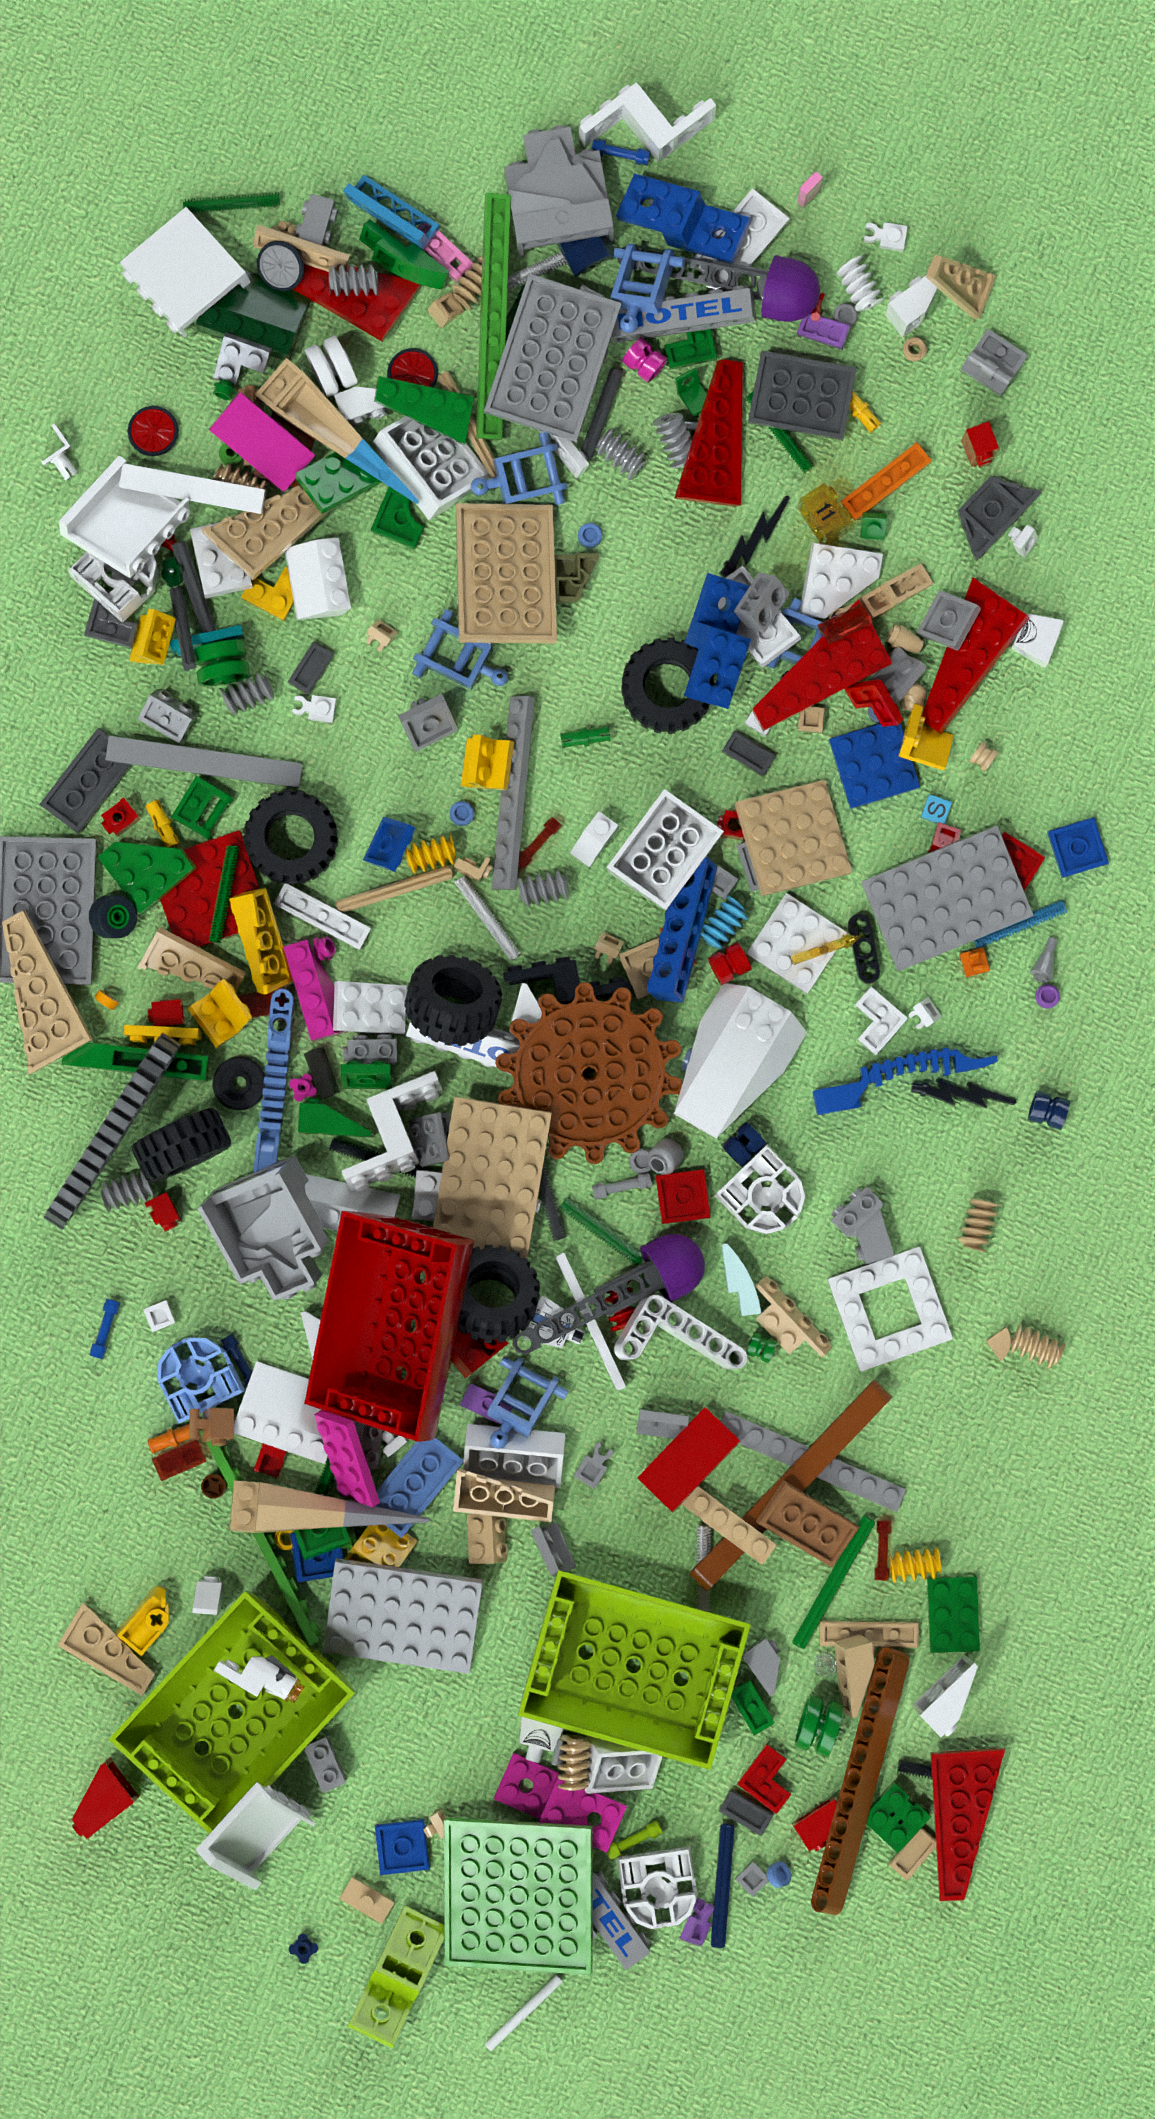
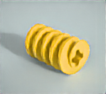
M451 834L449 842L446 841L444 836H440L439 844H437L434 838H431L430 846L423 840L421 841L420 848L415 843H412L411 850L409 851L407 847L405 850L408 866L414 874L417 873L418 866L425 872L427 871V864H430L432 869H436L437 861H439L442 867H445L446 859L452 865L455 864L456 860Z
M928 1548L924 1549L923 1556H921L918 1549L914 1550L913 1557H911L908 1550L904 1551L903 1558L899 1551H895L893 1559L889 1554L890 1573L893 1583H896L899 1575L903 1582H906L908 1575H911L912 1580L916 1581L917 1574H920L923 1580H926L927 1573L931 1574L932 1579H936L937 1572L941 1574V1559L938 1548H934L932 1555Z

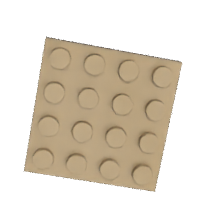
M825 780L734 803L761 897L852 873Z

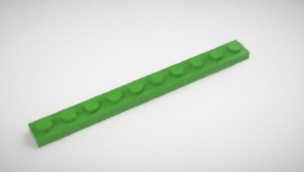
M486 193L484 201L476 439L502 440L503 419L484 413V409L505 348L511 195Z
M206 1442L233 1493L234 1480L241 1481L243 1477L237 1466L232 1467L229 1461L232 1456L227 1446H212L211 1442ZM266 1532L253 1533L309 1645L311 1646L319 1642L320 1638L318 1635L322 1634L316 1621L311 1622L307 1614L310 1612V1609L305 1599H299L296 1593L299 1587L293 1576L288 1577L285 1571L288 1568L282 1555L277 1556L273 1548L277 1545L272 1534H266Z

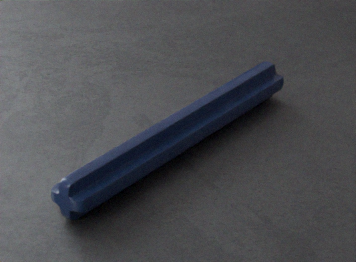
M727 1823L720 1825L711 1932V1946L714 1948H724L726 1942L735 1829L734 1825Z

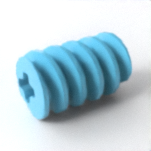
M727 896L730 904L725 902L720 904L723 911L717 909L714 911L717 919L709 917L708 922L711 926L703 924L702 930L704 933L700 935V938L710 946L721 950L723 947L720 940L729 942L726 934H736L733 925L742 927L739 918L748 920L745 913L746 910L730 896Z

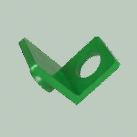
M693 368L676 377L675 381L678 396L691 414L696 416L702 411L707 393L699 383L698 370ZM692 377L690 382L682 385L686 378Z

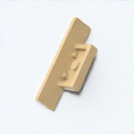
M764 1276L755 1285L771 1303L756 1320L777 1340L788 1354L792 1353L805 1340L821 1357H824L833 1346L830 1344L827 1336L820 1333L814 1327L811 1319L799 1311L794 1301L784 1295L774 1280Z

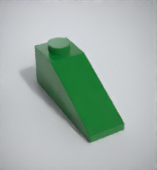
M306 1099L305 1103H300L298 1133L368 1138L373 1136V1133L325 1104H320L319 1099Z

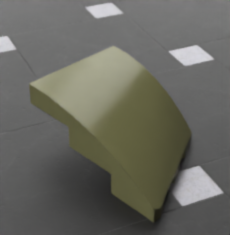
M599 553L554 555L556 605L579 601L583 589L591 576V572L599 559Z

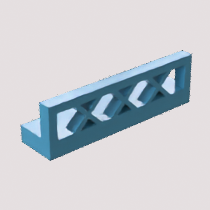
M365 175L361 177L355 187L348 183L343 190L350 202L422 250H424L440 228L438 223ZM365 184L373 188L374 196H367L361 192ZM390 199L393 208L387 209L378 203V200ZM403 211L410 212L411 221H405L397 213ZM426 223L431 228L425 235L416 228V225Z

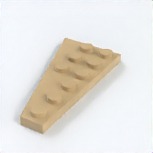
M298 485L292 488L290 492L281 496L278 494L265 500L262 514L244 511L234 517H226L216 525L202 528V533L254 580L331 510L321 514L304 489Z
M22 910L3 921L2 926L6 949L9 952L11 963V977L14 980V995L18 1018L25 1043L23 1044L24 1052L28 1060V1075H31L89 1043L93 1038L28 914Z

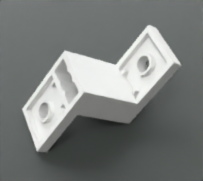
M636 82L632 86L626 85L618 93L619 96L613 101L610 99L605 101L599 107L600 111L596 114H589L581 120L579 141L586 148L594 139L599 138L623 119L645 148L650 151V154L657 163H660L715 120L717 105L711 98L706 102L702 100L692 108V113L686 117L685 115L680 116L673 123L674 126L672 127Z
M435 1071L366 1099L387 1152L342 1170L344 1179L351 1191L365 1190L370 1186V1183L387 1181L393 1177L392 1174L400 1171L402 1173L409 1172L415 1168V1165L419 1164L399 1111L402 1109L403 1111L411 1110L417 1106V1103L424 1100L426 1102L433 1101L440 1096L439 1094L444 1093Z

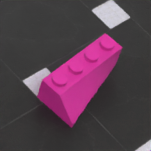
M304 940L284 946L311 1041L316 1042L347 1033L348 1031H333L335 986L309 942Z

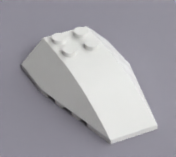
M728 983L722 985L699 1023L674 1114L712 1137L717 1138L784 1073L807 1034L806 1030L791 1011L747 986Z

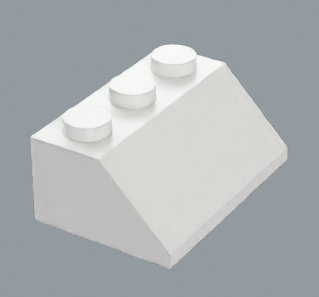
M339 537L309 541L291 546L285 551L297 620L340 616L351 609Z
M586 1736V1739L592 1743L588 1749L591 1752V1756L588 1758L590 1767L587 1770H589L590 1775L586 1778L589 1781V1786L585 1788L587 1794L653 1789L662 1756L592 1736Z

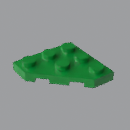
M114 842L98 856V859L140 914L147 912L197 869L184 850L177 848Z

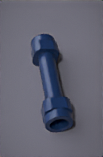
M232 1333L220 1341L226 1351L229 1350L246 1379L243 1382L247 1387L252 1370L237 1346L239 1344L238 1340Z

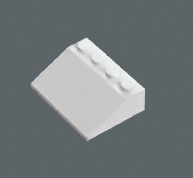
M407 416L382 429L371 443L387 466L418 499L419 504L417 505L428 520L443 513L471 493V483L475 478L481 477L487 480L491 477L466 442L465 445L456 442V440L443 436Z
M664 789L609 863L607 870L625 885L664 910H667L724 831Z
M256 1361L234 1422V1433L323 1464L326 1463L328 1457L324 1451V1443L321 1434L317 1430V1422L314 1416L321 1409L304 1404L309 1379Z
M965 1655L911 1705L940 1737L944 1734L949 1736L958 1727L956 1723L960 1719L978 1668Z

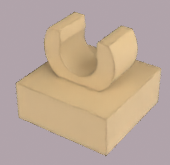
M378 619L367 631V634L370 635L367 639V644L372 643L376 639L380 643L377 649L380 652L395 640L399 632Z
M602 932L594 947L597 950L595 958L598 959L600 954L604 953L609 957L607 964H610L614 958H617L624 941Z
M442 1808L432 1813L429 1817L432 1823L426 1825L423 1829L428 1838L436 1833L439 1834L441 1839L444 1838V1820L447 1817Z

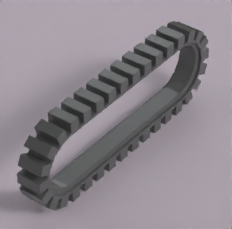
M161 1033L61 1187L43 1219L61 1230L65 1228L181 1047L180 1043L164 1033Z

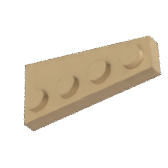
M934 255L926 278L971 318L980 319L997 275L987 273L981 269H975L972 266L961 264L958 261L943 256Z
M161 927L158 928L138 968L145 970L147 968L158 970L159 974L166 976L168 974L182 977L183 981L190 983L191 981L203 983L204 987L211 989L220 980L225 979L227 983L234 987L235 991H237L246 974L245 971Z

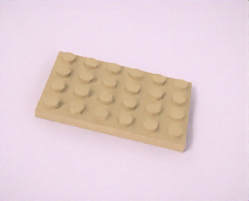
M456 503L459 643L556 644L553 505Z
M455 1096L446 1145L449 1160L443 1163L433 1228L474 1240L473 1248L479 1246L480 1249H484L485 1245H493V1248H499L501 1245L507 1247V1251L512 1252V1250L519 1252V1257L528 1258L552 1112Z

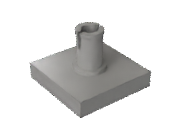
M442 694L426 702L424 699L419 698L417 700L420 705H417L414 700L411 703L410 710L398 715L415 752L458 731Z

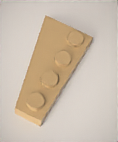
M84 1602L57 1645L141 1696L144 1695L156 1674Z

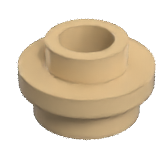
M911 337L905 341L903 354L908 360L913 362L920 361L926 355L927 346L921 338ZM916 346L919 352L914 354L910 351V348Z

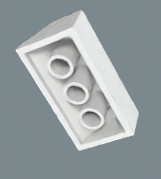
M305 1174L309 1180L305 1184V1192L323 1224L322 1228L338 1231L341 1211H355L396 1217L401 1196L399 1194L372 1188L362 1191H351L347 1183Z
M467 1424L463 1470L488 1478L555 1485V1488H560L565 1433L532 1430L530 1435L526 1437L510 1429L507 1434V1445L504 1448L497 1449L491 1445L490 1436L493 1432L499 1430L500 1427Z

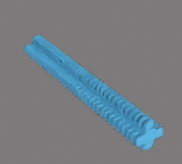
M1061 900L1050 904V906L1042 907L1033 911L1034 916L974 940L976 949L977 946L980 948V945L983 947V944L986 946V943L989 945L988 942L992 944L991 940L994 943V939L997 942V938L998 940H1000V937L1003 939L1002 936L1006 938L1005 935L1008 937V933L1011 936V932L1014 935V931L1017 934L1016 930L1020 932L1019 929L1021 931L1022 928L1025 930V927L1028 929V925L1030 928L1031 925L1034 927L1033 923L1036 926V922L1039 925V921L1041 923L1042 920L1045 922V919L1048 921L1047 918L1051 920L1050 916L1053 919V915L1056 918V914L1059 916L1058 913L1062 915L1061 912L1065 914L1064 911L1067 913L1064 902Z

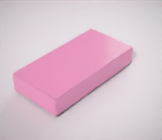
M814 172L800 187L797 203L803 208L820 192L823 177L818 172Z

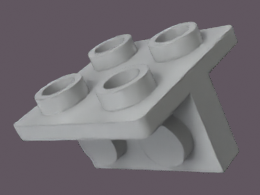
M449 1112L433 1113L410 1119L409 1130L413 1140L414 1151L419 1161L417 1166L419 1165L420 1168L421 1166L424 1167L448 1161L446 1145L450 1127Z

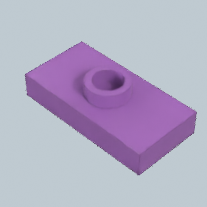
M810 313L801 320L797 335L843 350L851 327L850 325L820 316L818 321H813Z
M470 1383L460 1406L502 1425V1423L487 1416L489 1407L496 1395ZM502 1402L499 1405L509 1412L512 1410V1407Z

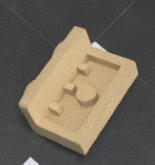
M467 1514L469 1564H492L507 1561V1522L505 1517Z

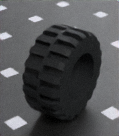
M668 637L667 640L658 638L654 639L653 643H645L640 647V650L635 651L631 655L629 662L626 663L621 688L624 705L630 711L631 717L635 721L638 720L642 727L646 729L651 728L656 733L661 734L662 731L668 732V734H675L679 730H682V732L688 730L691 725H696L710 706L708 703L687 698L677 707L664 708L655 705L646 694L645 680L649 672L659 665H676L682 668L690 678L699 649L686 644L685 640L679 642L675 641V638ZM714 674L710 678L711 685L715 684Z
M286 789L281 793L273 792L266 799L262 798L258 802L259 805L255 809L252 808L249 813V820L246 821L244 827V843L249 858L260 873L277 883L282 882L289 885L298 883L300 885L310 879L318 878L322 871L325 872L329 868V863L331 860H334L336 847H338V830L329 809L317 797L308 795L305 791L298 790L296 792ZM286 815H297L306 819L314 831L312 848L305 856L295 860H286L277 856L270 848L268 841L269 831L273 823Z
M439 955L434 957L433 960L430 958L424 961L414 970L405 998V1013L408 1019L411 1020L412 1026L415 1029H419L420 1034L424 1037H431V1040L436 1043L440 1041L448 1046H452V1044L465 1046L467 1043L471 1045L479 1042V1039L482 1040L487 1037L495 1026L502 1002V990L495 976L492 977L489 969H484L481 967V963L477 961H469V958L464 956L458 958L456 955H448L447 957ZM442 997L456 998L465 1004L452 1003Z
M208 1108L167 1124L137 1140L133 1144L132 1152L145 1180L154 1183L186 1171L222 1153L231 1146V1139L218 1111L214 1108Z
M485 1245L484 1249H480L477 1246L472 1251L458 1330L462 1334H471L470 1338L476 1341L478 1338H482L484 1343H492V1340L497 1339L498 1343L505 1342L508 1336L513 1339L520 1330L524 1331L529 1327V1323L533 1321L540 1295V1282L537 1280V1272L535 1268H529L530 1262L526 1257L521 1259L519 1252L512 1250V1252L507 1251L505 1246L500 1245L499 1248H493V1245ZM495 1280L505 1284L512 1291L515 1299L504 1307L490 1308L478 1303L471 1296L469 1288L479 1281Z

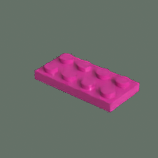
M324 1410L318 1411L314 1414L317 1430L321 1434L324 1443L323 1448L328 1455L331 1464L330 1469L335 1476L338 1492L343 1497L372 1508L375 1507L380 1501L354 1422Z

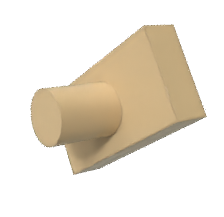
M353 1876L339 1898L380 1924L384 1922L395 1903L394 1900Z

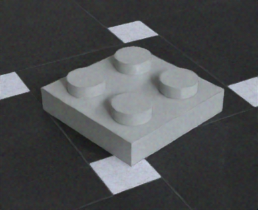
M939 590L916 633L921 637L959 651L981 608L977 604Z

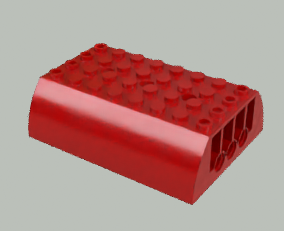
M341 1211L304 1404L416 1442L433 1440L437 1434L474 1240L398 1217ZM422 1271H424L426 1275L424 1283H422V1281L420 1280V1274ZM413 1319L416 1322V1329L414 1331L411 1329V1321ZM403 1367L407 1371V1376L405 1379H403V1377L401 1376V1371Z

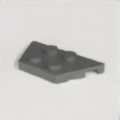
M990 476L957 511V514L976 561L1041 495L1039 490H1031L1021 487L1020 484L1008 483L1000 478Z

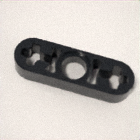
M855 914L849 919L847 927L857 976L862 983L872 984L879 978L880 969L871 925L867 916ZM856 919H860V922H865V926L862 927V934H868L869 938L854 940V936H859L858 929L852 927ZM861 942H866L870 945L871 951L866 956H862L857 952V945ZM873 957L874 962L870 961L868 963L870 970H875V974L872 975V979H868L867 976L862 975V972L866 970L865 962L860 965L859 960H868Z

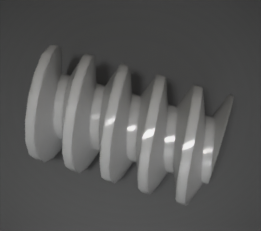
M372 264L369 265L367 272H365L363 265H359L357 272L353 265L349 266L348 272L345 271L343 265H340L338 272L331 265L329 268V296L333 289L336 296L340 295L342 289L346 296H349L351 289L354 290L356 296H359L361 289H363L366 296L369 295L370 289H373L374 294L377 296V271L374 270Z
M680 413L666 414L653 421L654 426L661 425L656 430L657 434H665L660 438V442H668L663 447V450L665 452L672 451L667 455L668 460L675 459L670 464L671 468H680L685 465L692 443L691 435L687 431V425L683 422L684 418Z
M612 427L596 445L595 449L599 447L597 455L602 456L606 453L605 461L610 462L614 459L613 468L621 466V474L629 471L627 478L632 480L643 469L648 459L643 461L644 452L638 455L635 454L636 445L628 449L629 440L621 443V433L613 437L614 428Z
M265 671L264 679L258 673L255 675L256 682L247 677L246 686L241 681H237V689L229 684L228 693L219 688L228 711L230 710L236 716L238 715V707L246 712L247 703L252 708H256V700L263 705L265 704V696L274 701V693Z
M555 871L554 878L547 872L545 880L537 874L535 882L532 881L530 876H527L525 884L520 877L517 878L521 903L524 901L527 907H530L532 899L537 906L540 905L541 898L549 904L551 896H553L556 902H559L560 894L564 896L565 900H569L566 872H564V877H562L559 871Z
M141 1170L140 1178L131 1173V1180L128 1181L123 1175L121 1184L114 1178L112 1179V1187H109L104 1181L103 1189L101 1190L102 1199L108 1213L111 1211V1204L116 1210L120 1209V1202L125 1207H128L130 1199L134 1204H137L139 1202V1195L144 1201L148 1200V1193L155 1198L152 1183L145 1180Z

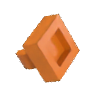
M984 948L959 954L965 978L990 971Z

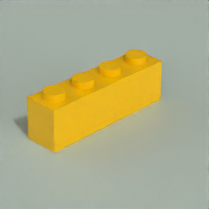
M266 888L244 892L230 898L231 910L235 916L238 934L244 946L245 957L249 963L252 980L257 992L268 994L293 982Z

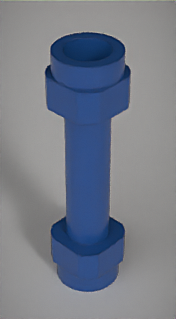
M594 139L592 144L594 151L599 150L600 157H603V154L634 160L637 165H648L650 151H646V149L638 148V151L607 145L606 141Z
M106 1299L103 1311H105L96 1343H92L90 1356L104 1359L107 1347H105L114 1314H118L120 1302Z

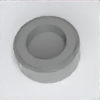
M843 303L835 308L833 312L834 321L850 325V327L856 322L857 311L851 304Z
M639 1149L631 1154L629 1165L634 1172L643 1174L651 1170L648 1162L649 1151Z

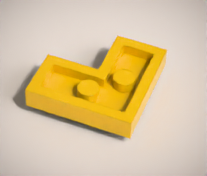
M286 566L274 587L257 578L251 579L253 588L245 589L241 599L285 621L294 604L289 572Z

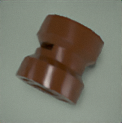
M213 1473L203 1479L201 1490L206 1497L216 1499L226 1493L228 1484L223 1475Z

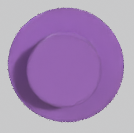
M1045 984L1037 989L1035 999L1039 1006L1049 1009L1058 1004L1060 993L1055 986Z

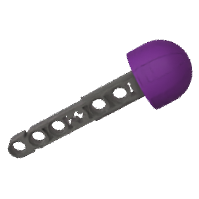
M637 248V251L644 252V250H645V249ZM651 250L645 251V252H648V253H655V254H662V255H663V253H660V252H655V251H651ZM779 255L774 256L769 270L715 259L712 260V263L685 258V265L683 268L681 267V271L677 274L671 273L670 275L671 278L705 284L708 290L721 289L725 292L732 291L733 287L740 286L739 278L747 274L752 280L748 288L754 293V299L762 301V317L784 322L797 321L808 316L817 305L820 296V284L815 272L799 260L784 256L780 257ZM617 258L618 263L621 265L622 259ZM636 261L633 270L640 271L642 269L644 272L657 274L660 264L654 269H649L645 262ZM686 262H690L688 265L690 268L696 269L698 265H701L704 275H699V278L696 279V274L687 272V277H684L687 270ZM721 269L728 273V279L723 284L718 283L715 279L716 272ZM756 276H760V279L758 280V283H757ZM756 284H757V292L753 291L754 288H755V286H756Z
M678 1234L661 1236L648 1242L646 1245H642L640 1250L645 1262L644 1264L594 1289L595 1294L537 1323L534 1328L529 1327L515 1335L512 1343L514 1350L519 1354H528L542 1347L541 1344L550 1343L604 1314L609 1317L657 1291H660L663 1297L671 1303L674 1300H678L695 1289L703 1278L705 1260L701 1249L690 1238ZM639 1274H643V1279L649 1286L648 1288H645L644 1281L639 1277ZM631 1279L638 1281L640 1285L639 1291L635 1294L628 1292L626 1288L627 1282ZM608 1291H614L618 1295V1301L614 1305H609L605 1301V1294ZM588 1302L589 1305L594 1304L596 1307L593 1310L594 1315L591 1316L590 1313H586L581 1316L584 1321L580 1322L574 1308L577 1307L578 1312L586 1308L585 1303ZM565 1313H570L575 1319L573 1326L569 1328L561 1323V1317ZM544 1324L551 1326L553 1334L549 1339H544L539 1334V1329ZM521 1336H527L530 1339L531 1346L529 1349L521 1350L518 1347L517 1341Z

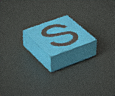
M929 794L921 818L936 824L938 822L945 824L952 802Z

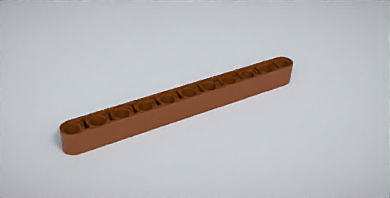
M874 1379L741 1519L763 1534L767 1529L759 1525L756 1520L782 1481H786L803 1492L890 1401L892 1396ZM723 1537L691 1570L689 1575L704 1590L708 1591L745 1552Z
M884 1647L878 1652L811 1897V1906L816 1912L838 1915L844 1907L909 1666V1656L903 1651Z

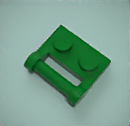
M196 776L171 818L209 840L212 836L211 831L227 805H231L234 798ZM213 796H216L220 800L202 828L197 825V822Z

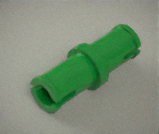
M609 726L592 729L583 727L580 731L560 733L561 740L571 739L562 741V748L578 745L588 747L591 743L611 741L610 734L600 735L602 733H609Z

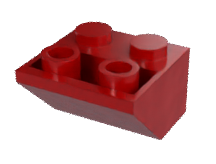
M458 1325L451 1362L466 1379L509 1343L507 1341L498 1343L497 1339L492 1340V1343H484L482 1338H478L476 1341L470 1338L471 1334H462L458 1330Z

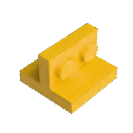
M473 734L472 738H467L461 786L465 788L508 790L514 742L510 740H493Z

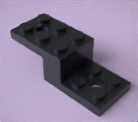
M570 957L555 959L556 963L546 965V961L531 963V968L522 969V965L508 967V972H503L505 986L553 978L557 1001L561 1004H569L574 1000L575 988L580 983L576 960H570ZM623 977L609 979V984L600 985L599 981L589 982L593 987L596 999L612 997L615 990L621 987L627 988L631 992L630 981H624Z

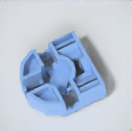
M187 1337L171 1345L158 1362V1384L163 1390L178 1424L189 1419L190 1409H199V1414H201L205 1410L245 1392L226 1350L209 1338ZM187 1343L193 1356H189V1358L181 1361L176 1348ZM223 1354L228 1366L215 1372L209 1360ZM196 1359L206 1362L205 1365H196ZM177 1377V1381L179 1380L182 1389L170 1395L164 1382ZM190 1382L197 1384V1390L190 1389L187 1385ZM212 1386L216 1395L198 1403L195 1395L204 1393Z

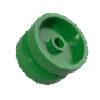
M243 640L219 641L202 645L193 650L196 665L202 666L196 672L199 686L225 685L242 681L251 676L249 663L241 660L247 655Z
M810 1694L799 1722L795 1747L807 1751L812 1746L816 1737V1754L829 1757L839 1734L843 1704L830 1701L822 1714V1698Z

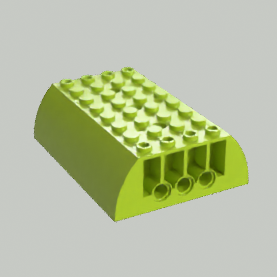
M558 1570L525 1684L518 1716L711 1770L751 1624ZM583 1645H589L593 1649V1655L588 1659H583L579 1655V1648ZM636 1658L640 1661L641 1666L637 1672H630L626 1668V1663L629 1659ZM677 1672H685L688 1675V1681L685 1685L680 1686L674 1682V1676Z
M244 1591L108 1740L210 1834L256 1783L264 1787L271 1785L355 1694V1691L343 1674L312 1645L310 1646L308 1641L274 1609L256 1595ZM273 1655L296 1675L297 1681L285 1700L265 1692L266 1689L264 1687L256 1697L214 1670L221 1660L226 1662L229 1659L239 1665L240 1668L238 1670L243 1672L252 1656L267 1658ZM238 1704L242 1707L243 1714L241 1717L233 1718L230 1715L229 1708L231 1705ZM205 1741L209 1745V1752L205 1755L197 1753L195 1749L197 1742Z

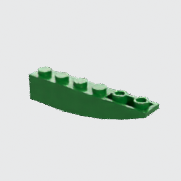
M87 1043L62 1057V1065L134 1074L150 1049ZM177 1053L163 1077L208 1082L211 1058L208 1056Z

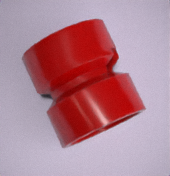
M738 942L726 948L725 954L717 952L707 957L711 969L721 986L733 980L734 974L743 975L752 970Z

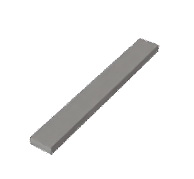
M109 736L105 759L110 762L298 789L302 772V763Z

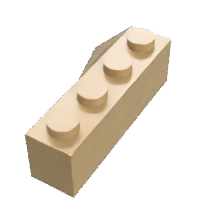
M457 1468L453 1511L551 1522L555 1485L488 1478Z

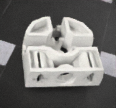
M86 552L69 569V574L71 578L123 623L154 593L159 571L155 558L151 555L140 572H136L134 577L129 578L94 555ZM107 569L112 572L113 578H109L106 575ZM101 577L108 586L114 588L109 594L97 583ZM137 580L148 588L144 595L140 596L131 587Z
M768 1144L714 1195L746 1229L762 1234L785 1230L799 1217L805 1199L800 1177L791 1170ZM762 1156H763L777 1171H775V1170L762 1158ZM784 1169L794 1178L785 1189L775 1179ZM755 1170L761 1177L753 1181L747 1190L741 1183ZM768 1181L772 1182L770 1188L762 1187L761 1182ZM726 1189H727L742 1205H740V1204L726 1191ZM748 1204L758 1213L749 1224L738 1215ZM783 1205L794 1215L786 1224L775 1215ZM762 1206H770L771 1211L760 1210Z
M690 1846L617 1857L623 1904L637 1924L650 1929L676 1926L691 1915L697 1898V1889ZM678 1855L681 1857L683 1874L680 1873ZM629 1862L632 1864L634 1881H631ZM665 1862L666 1871L655 1870L647 1874L646 1865ZM662 1876L669 1879L670 1882L667 1883L664 1879H662ZM692 1881L693 1891L678 1893L677 1882ZM640 1887L642 1899L627 1901L625 1889ZM649 1894L656 1898L655 1904L646 1898ZM669 1907L671 1920L656 1922L654 1909Z

